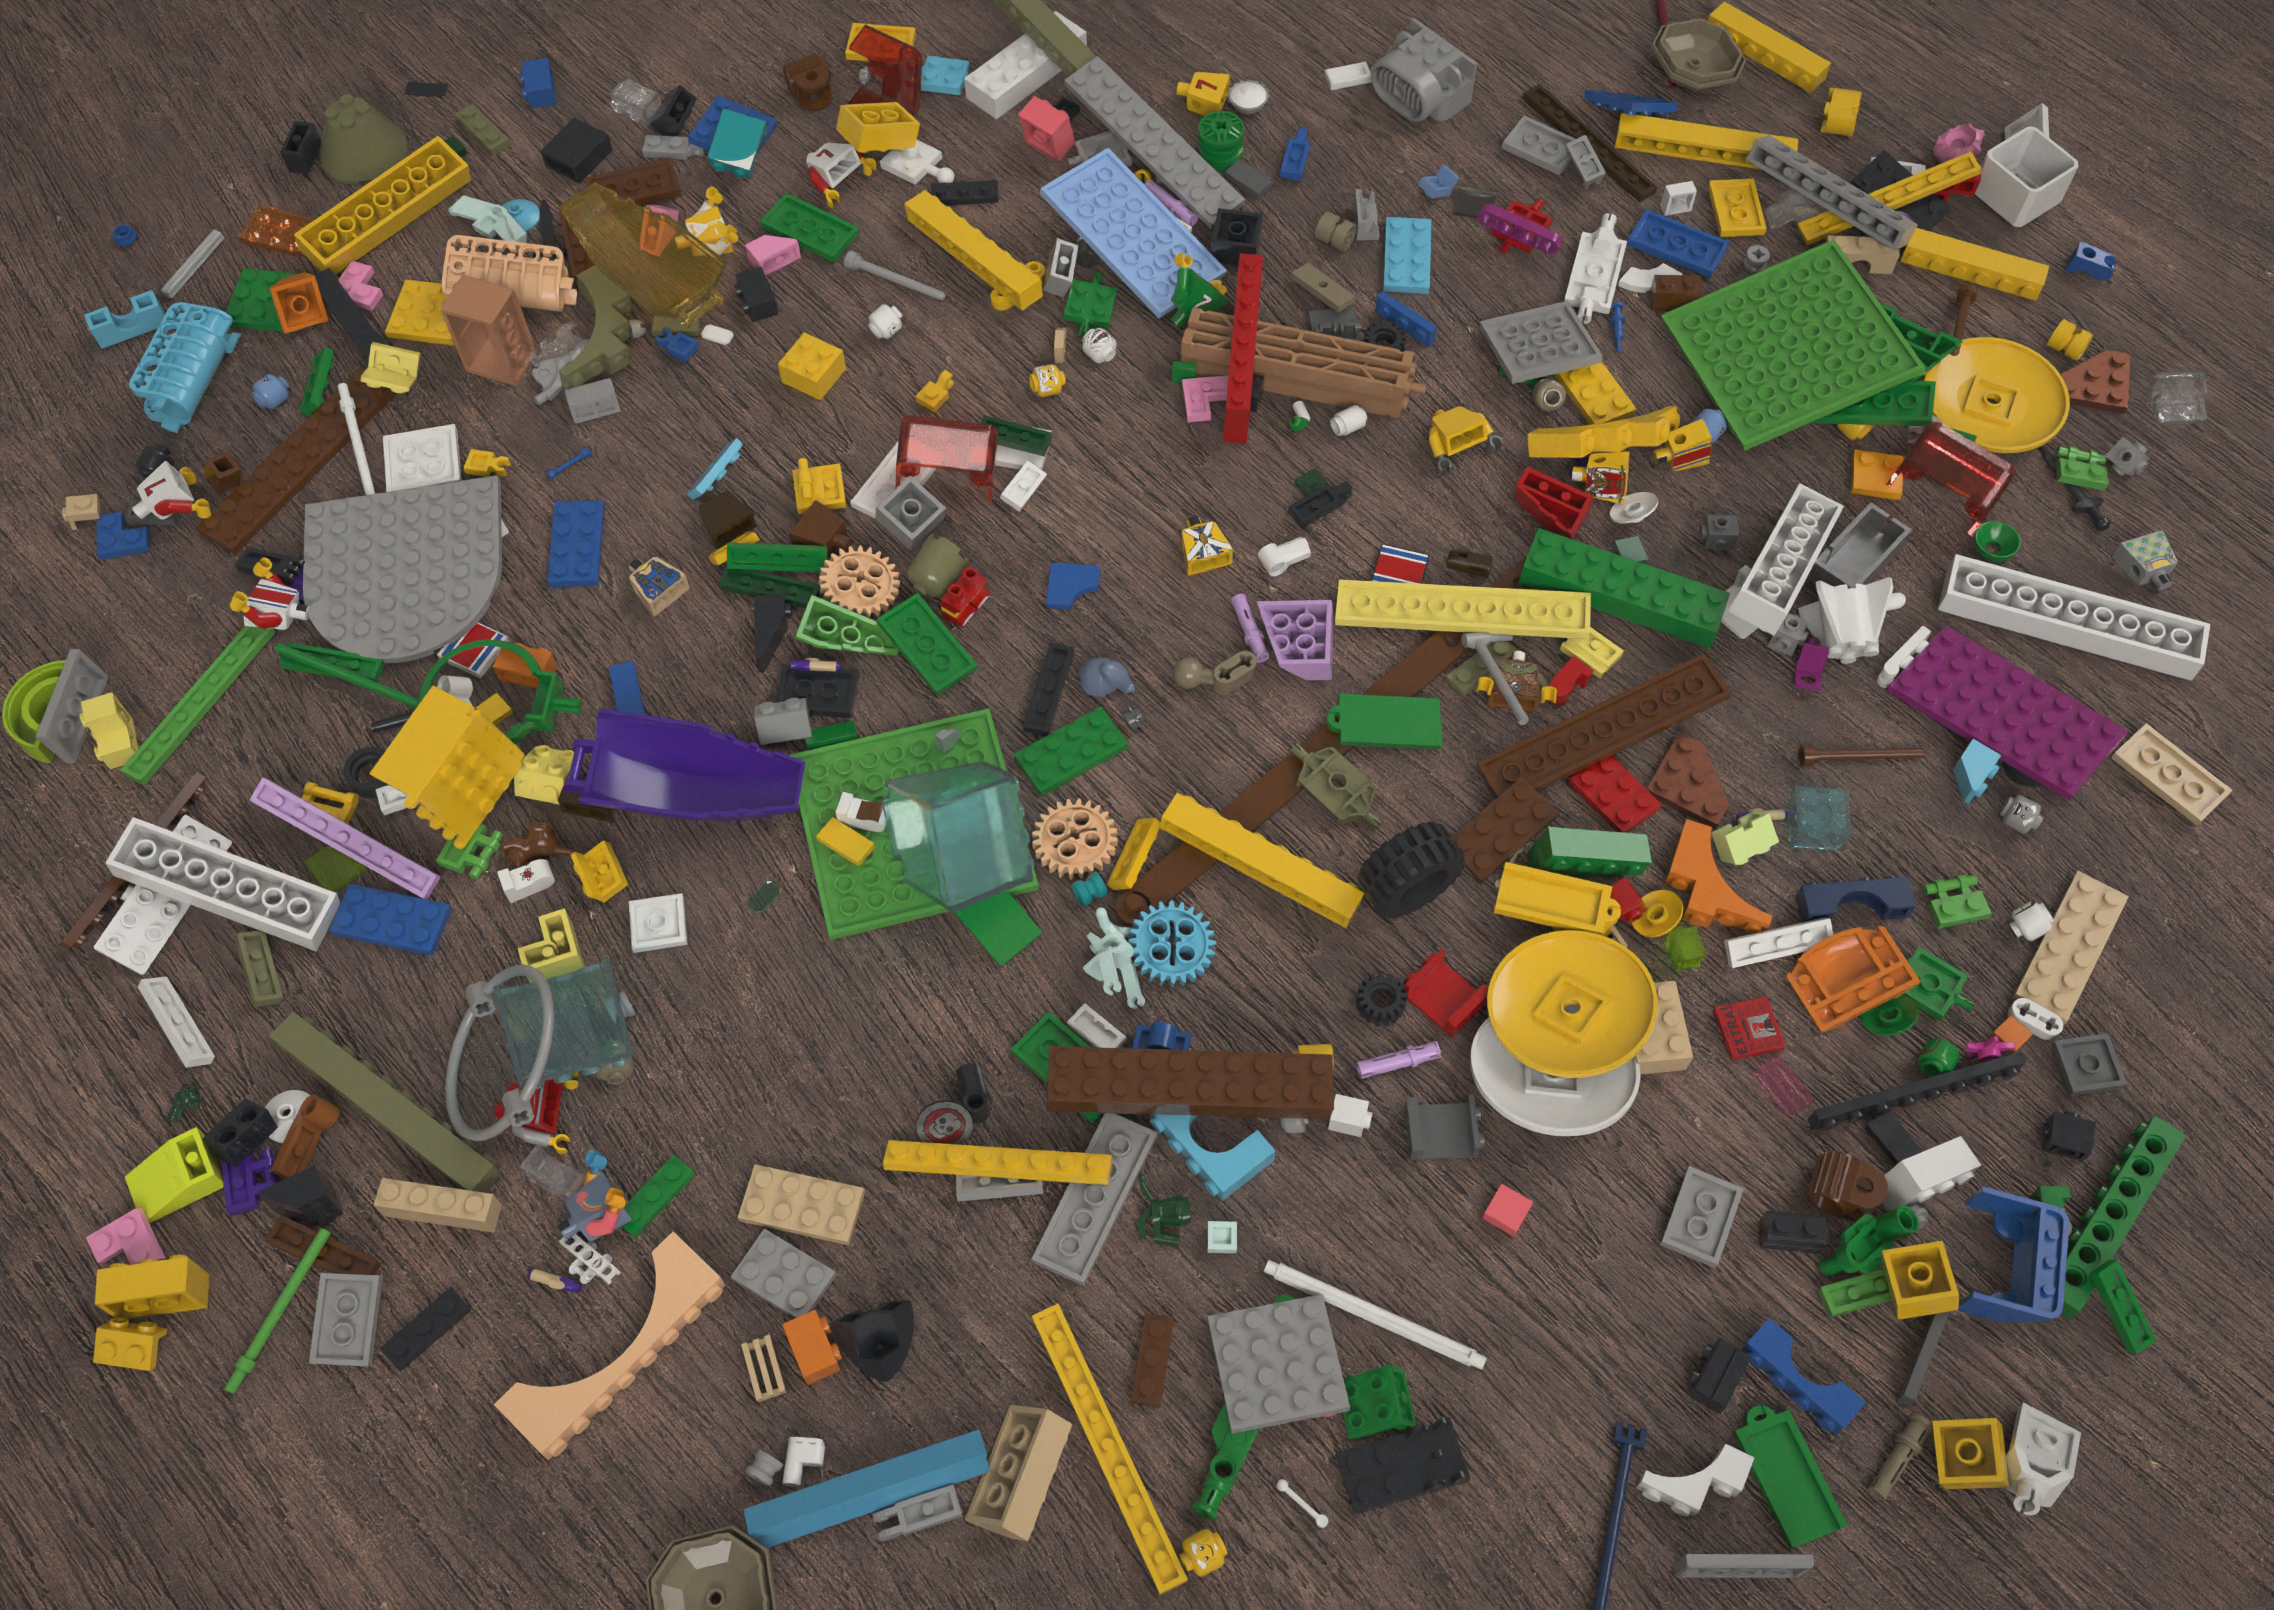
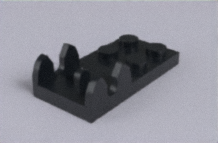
M1450 1417L1441 1418L1435 1421L1433 1425L1427 1427L1416 1425L1403 1434L1335 1454L1354 1515L1463 1484L1471 1480Z

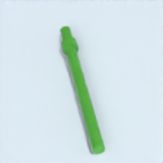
M320 1228L247 1351L244 1355H240L234 1365L236 1369L224 1387L226 1391L235 1394L247 1372H252L257 1363L255 1361L256 1357L331 1232Z

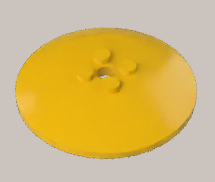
M1993 337L1962 340L1960 353L1957 356L1947 355L1924 375L1923 381H1936L1933 415L1940 419L1950 435L1953 429L1976 435L1977 438L1973 447L1995 453H2019L2033 450L2053 439L2063 427L2068 416L2070 406L2069 393L2063 378L2056 368L2039 353L2010 340ZM1987 399L1995 400L1997 404H1991Z
M1563 930L1531 938L1506 955L1491 978L1487 995L1489 1020L1497 1039L1518 1061L1548 1075L1565 1078H1584L1612 1071L1627 1063L1640 1052L1649 1040L1655 1027L1658 1000L1655 984L1649 971L1642 961L1625 946L1596 933ZM1574 1005L1579 1008V1011L1570 1014L1564 1008Z

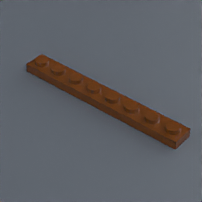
M196 772L154 825L171 831L173 828L169 824L174 818L178 820L182 818L189 809L185 804L191 797L196 800L205 788L202 782L206 777ZM113 876L59 945L68 951L73 945L79 947L89 935L84 931L90 923L96 926L106 912L102 911V908L106 903L110 902L113 904L123 891L119 887L125 880Z

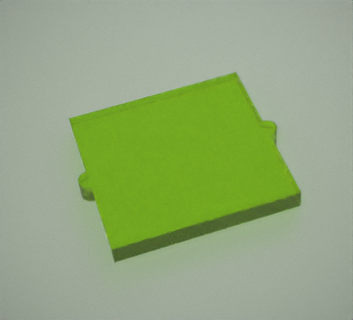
M329 845L321 847L318 853L304 861L324 889L332 892L337 891L346 884H351V880L367 870L363 864Z

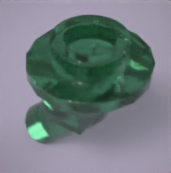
M184 1084L180 1087V1091L175 1094L176 1100L166 1120L178 1123L184 1107L192 1109L200 1107L202 1096L195 1086L190 1087L188 1084Z

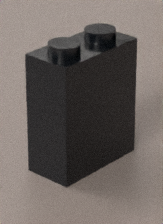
M573 118L541 150L545 167L577 183H581L613 149L610 137L605 131L598 130L586 122Z

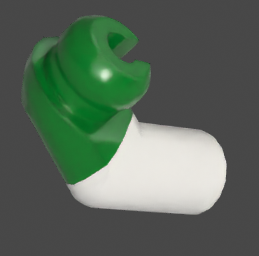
M1297 401L1293 404L1296 416H1294L1293 421L1289 420V426L1294 432L1302 431L1310 421V416L1303 401Z

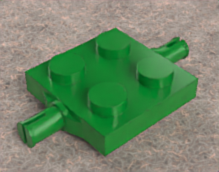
M1097 272L1093 273L1092 282L1072 280L1063 320L1079 324L1078 335L1082 337L1083 330L1084 335L1089 331V327L1109 328L1118 288L1101 285L1103 275L1100 272L1098 278Z
M1918 947L1914 955L1907 961L1921 982L1903 995L1913 999L1918 1008L1940 1021L1947 1010L1954 1004L1970 1013L1976 1003L1961 995L1962 986L1968 975Z

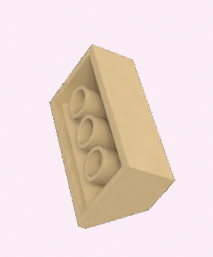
M1010 1405L988 1459L990 1472L982 1474L965 1521L1008 1538L1028 1541L1035 1527V1521L1042 1503L1046 1498L1053 1474L1057 1469L1062 1450L1068 1440L1072 1424L1048 1409Z

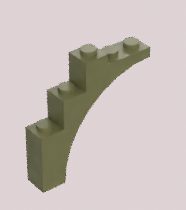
M595 265L576 275L579 293L589 302L596 317L592 336L585 348L572 362L559 370L562 388L565 390L581 386L604 370H607L612 375L630 364L628 347L623 343L631 337L629 321L624 317L632 311L630 296Z

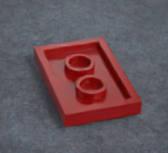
M1613 755L1580 770L1568 782L1616 832L1629 833L1660 810L1662 805Z

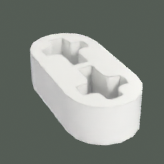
M2019 998L2008 1009V1017H2014L2032 1034L2041 1039H2055L2063 1030V1021L2058 1015L2029 999ZM2020 1008H2024L2026 1010L2025 1016H2021L2019 1014ZM2046 1022L2052 1024L2050 1031L2045 1028Z

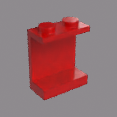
M1441 949L1436 955L1430 954L1424 960L1422 968L1417 973L1413 971L1407 976L1404 981L1405 993H1407V1000L1453 1038L1487 1004L1488 988L1483 984L1476 990L1443 962L1446 952Z

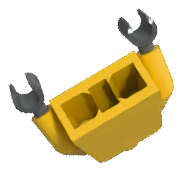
M1462 406L1455 407L1446 412L1440 409L1434 413L1432 427L1429 430V444L1434 458L1438 459L1436 468L1438 475L1442 476L1441 466L1447 467L1449 473L1451 471L1452 462L1444 457L1445 454L1451 456L1487 439V452L1494 454L1496 447L1498 450L1501 449L1503 445L1502 438L1492 434L1494 431L1483 414L1472 412Z

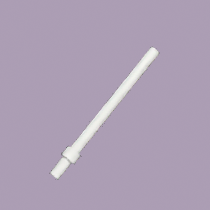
M340 383L338 385L341 398L339 404L341 411L346 417L365 495L375 494L354 413L356 410L354 399L350 397L347 384Z

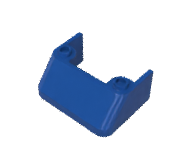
M1983 1186L1965 1201V1206L1992 1213L1995 1232L2003 1239L2014 1241L2010 1294L1995 1292L1988 1296L1972 1292L1959 1301V1310L1957 1311L2001 1323L2043 1322L2055 1319L2062 1313L2069 1235V1218L2066 1212L2054 1205Z

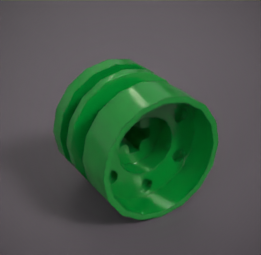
M1215 111L1205 115L1198 125L1197 153L1217 172H1225L1238 160L1242 161L1244 149L1243 121L1237 115L1227 111Z

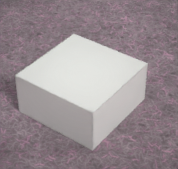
M1693 181L1665 186L1660 204L1664 216L1692 210L1697 193Z

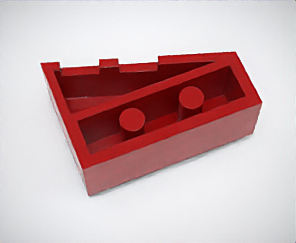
M1527 466L1516 485L1514 500L1550 532L1574 540L1591 511L1594 496Z

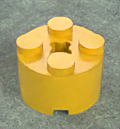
M1830 87L1828 101L1831 102H1826L1824 115L1827 120L1823 119L1821 133L1853 136L1862 95L1861 91Z

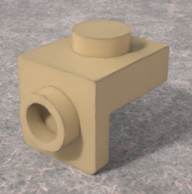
M97 494L66 497V507H62L64 521H69L72 530H78V521L100 519V500Z

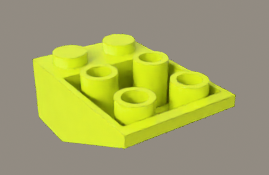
M197 1127L168 1140L125 1176L135 1207L143 1209L149 1224L224 1188L223 1176L218 1161L202 1139L205 1135Z

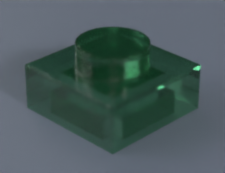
M1316 468L1295 479V485L1305 497L1328 484Z

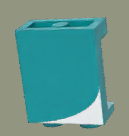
M723 108L707 156L710 166L719 172H724L725 170L732 172L739 178H752L754 174L753 166L762 138H766L768 132L766 121Z

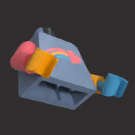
M589 1150L585 1157V1164L592 1168L587 1171L582 1188L566 1202L571 1216L557 1225L566 1239L581 1231L588 1241H594L603 1235L611 1234L614 1229L632 1220L625 1207L624 1192L615 1189L605 1174L599 1171L606 1167V1158L601 1156V1153L598 1151Z

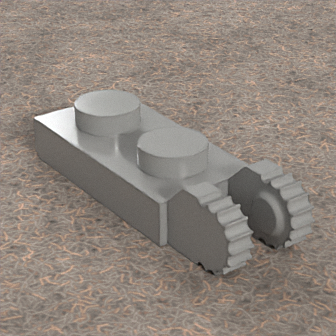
M953 1484L895 1503V1506L874 1513L872 1516L875 1523H881L898 1515L900 1525L884 1529L877 1534L881 1542L962 1517V1512Z

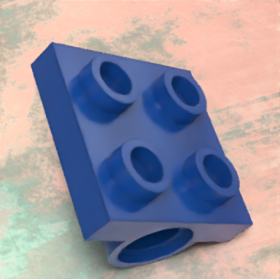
M1154 1022L1151 1026L1137 1024L1132 1049L1189 1050L1192 1034L1179 1032L1177 1027L1165 1022Z

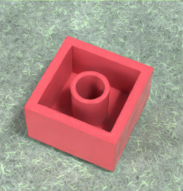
M1034 96L1018 114L1025 141L1059 162L1073 147L1075 142L1069 121L1070 118L1065 111L1057 110L1048 101Z

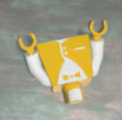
M711 186L706 191V197L709 200H705L700 209L692 217L685 220L687 233L675 236L680 250L693 246L695 254L699 258L707 256L717 258L721 254L734 252L732 243L738 241L737 229L732 225L725 226L718 207L714 206V203H721L723 197L718 193V189Z

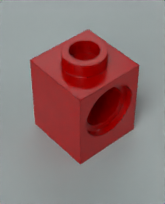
M1625 877L1611 885L1610 898L1616 900L1621 909L1619 919L1623 923H1632L1643 916V912L1648 909L1633 884Z

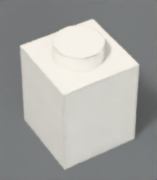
M1336 1094L1334 1110L1330 1118L1328 1130L1361 1137L1363 1128L1369 1129L1373 1112L1367 1111L1369 1101Z

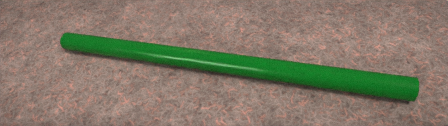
M278 643L275 647L276 653L415 709L418 707V698L281 643Z

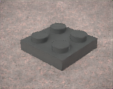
M2108 1033L2055 1040L2051 1044L2069 1096L2123 1089L2128 1085Z

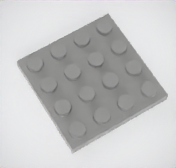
M1568 301L1480 321L1482 334L1512 384L1602 363L1601 352Z
M1323 1294L1207 1316L1231 1434L1350 1411Z

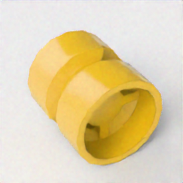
M2063 319L2051 335L2047 346L2058 352L2064 350L2065 356L2077 361L2088 347L2094 335L2084 329L2076 330L2075 324Z

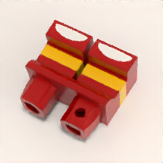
M966 567L960 578L947 589L946 594L941 598L942 617L963 628L975 614V610L978 611L990 597V591L983 587L988 580L980 576L979 572L973 568Z

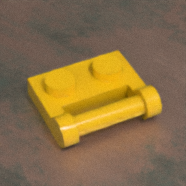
M307 782L303 790L302 799L348 824L359 803V794L354 792L343 793L319 787L317 783ZM316 797L344 803V805L340 809L315 803L314 800Z

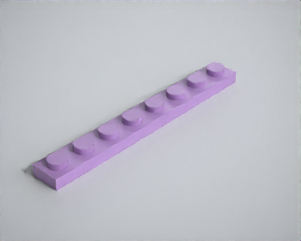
M262 777L250 798V801L423 899L428 900L441 877L267 778Z

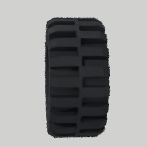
M1423 822L1415 827L1407 828L1402 833H1397L1392 839L1381 844L1379 849L1374 850L1370 854L1371 857L1366 859L1363 867L1360 868L1358 882L1379 914L1388 918H1396L1422 908L1423 905L1432 902L1438 895L1443 894L1450 885L1454 884L1456 878L1461 875L1462 869L1465 867V856L1443 825L1435 822Z

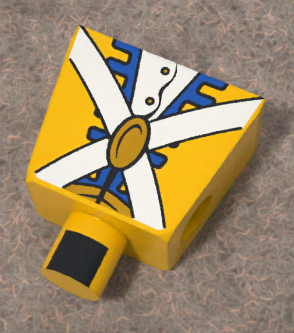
M1198 516L1189 518L1186 521L1188 528L1183 529L1181 535L1187 575L1190 576L1232 564L1233 549L1217 524L1212 521L1202 524Z

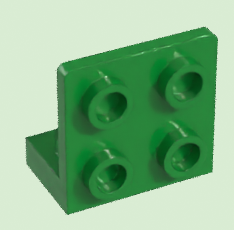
M1388 1364L1343 1378L1350 1405V1411L1343 1412L1349 1439H1359L1392 1428L1407 1431L1417 1425L1405 1369Z

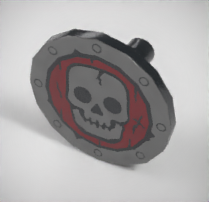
M938 1100L927 1105L920 1112L916 1121L917 1133L922 1142L962 1145L969 1138L973 1129L972 1116L969 1110L961 1103L952 1100Z

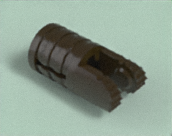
M1451 549L1445 563L1447 568L1489 578L1493 556Z

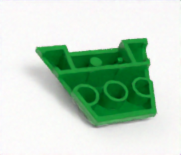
M1879 302L1925 366V373L1907 381L1919 380L1963 342L1942 331L1938 335L1896 315V309Z

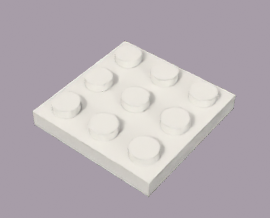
M455 424L383 436L386 492L462 481L458 432Z

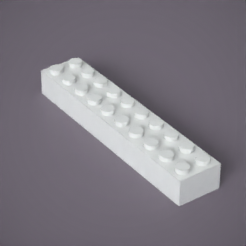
M1957 554L1946 571L1938 607L1939 611L2191 681L2204 665L2210 630L2209 623Z

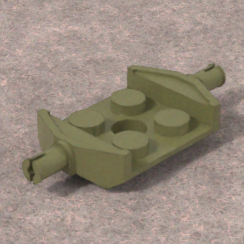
M1297 743L1291 749V752L1303 764L1296 785L1300 787L1302 784L1337 817L1336 823L1338 825L1361 818L1374 830L1380 826L1382 821L1370 812L1372 809L1370 805L1375 795L1376 787L1335 748L1327 747L1315 753H1308ZM1340 778L1345 786L1337 788L1333 786L1331 779Z

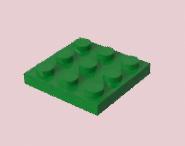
M243 268L225 312L233 318L230 327L283 332L269 287L282 278L300 273Z

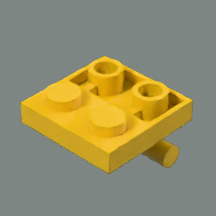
M800 458L798 460L799 469L792 470L798 514H804L815 500L830 510L846 508L840 463L808 468L807 459Z

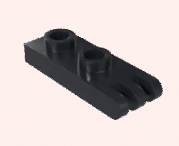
M247 548L235 566L239 572L255 575L253 567L261 558L265 557L272 563V567L269 570L272 574L275 573L284 582L293 583L296 579L295 576H298L301 572L300 569H303L305 561L300 558Z

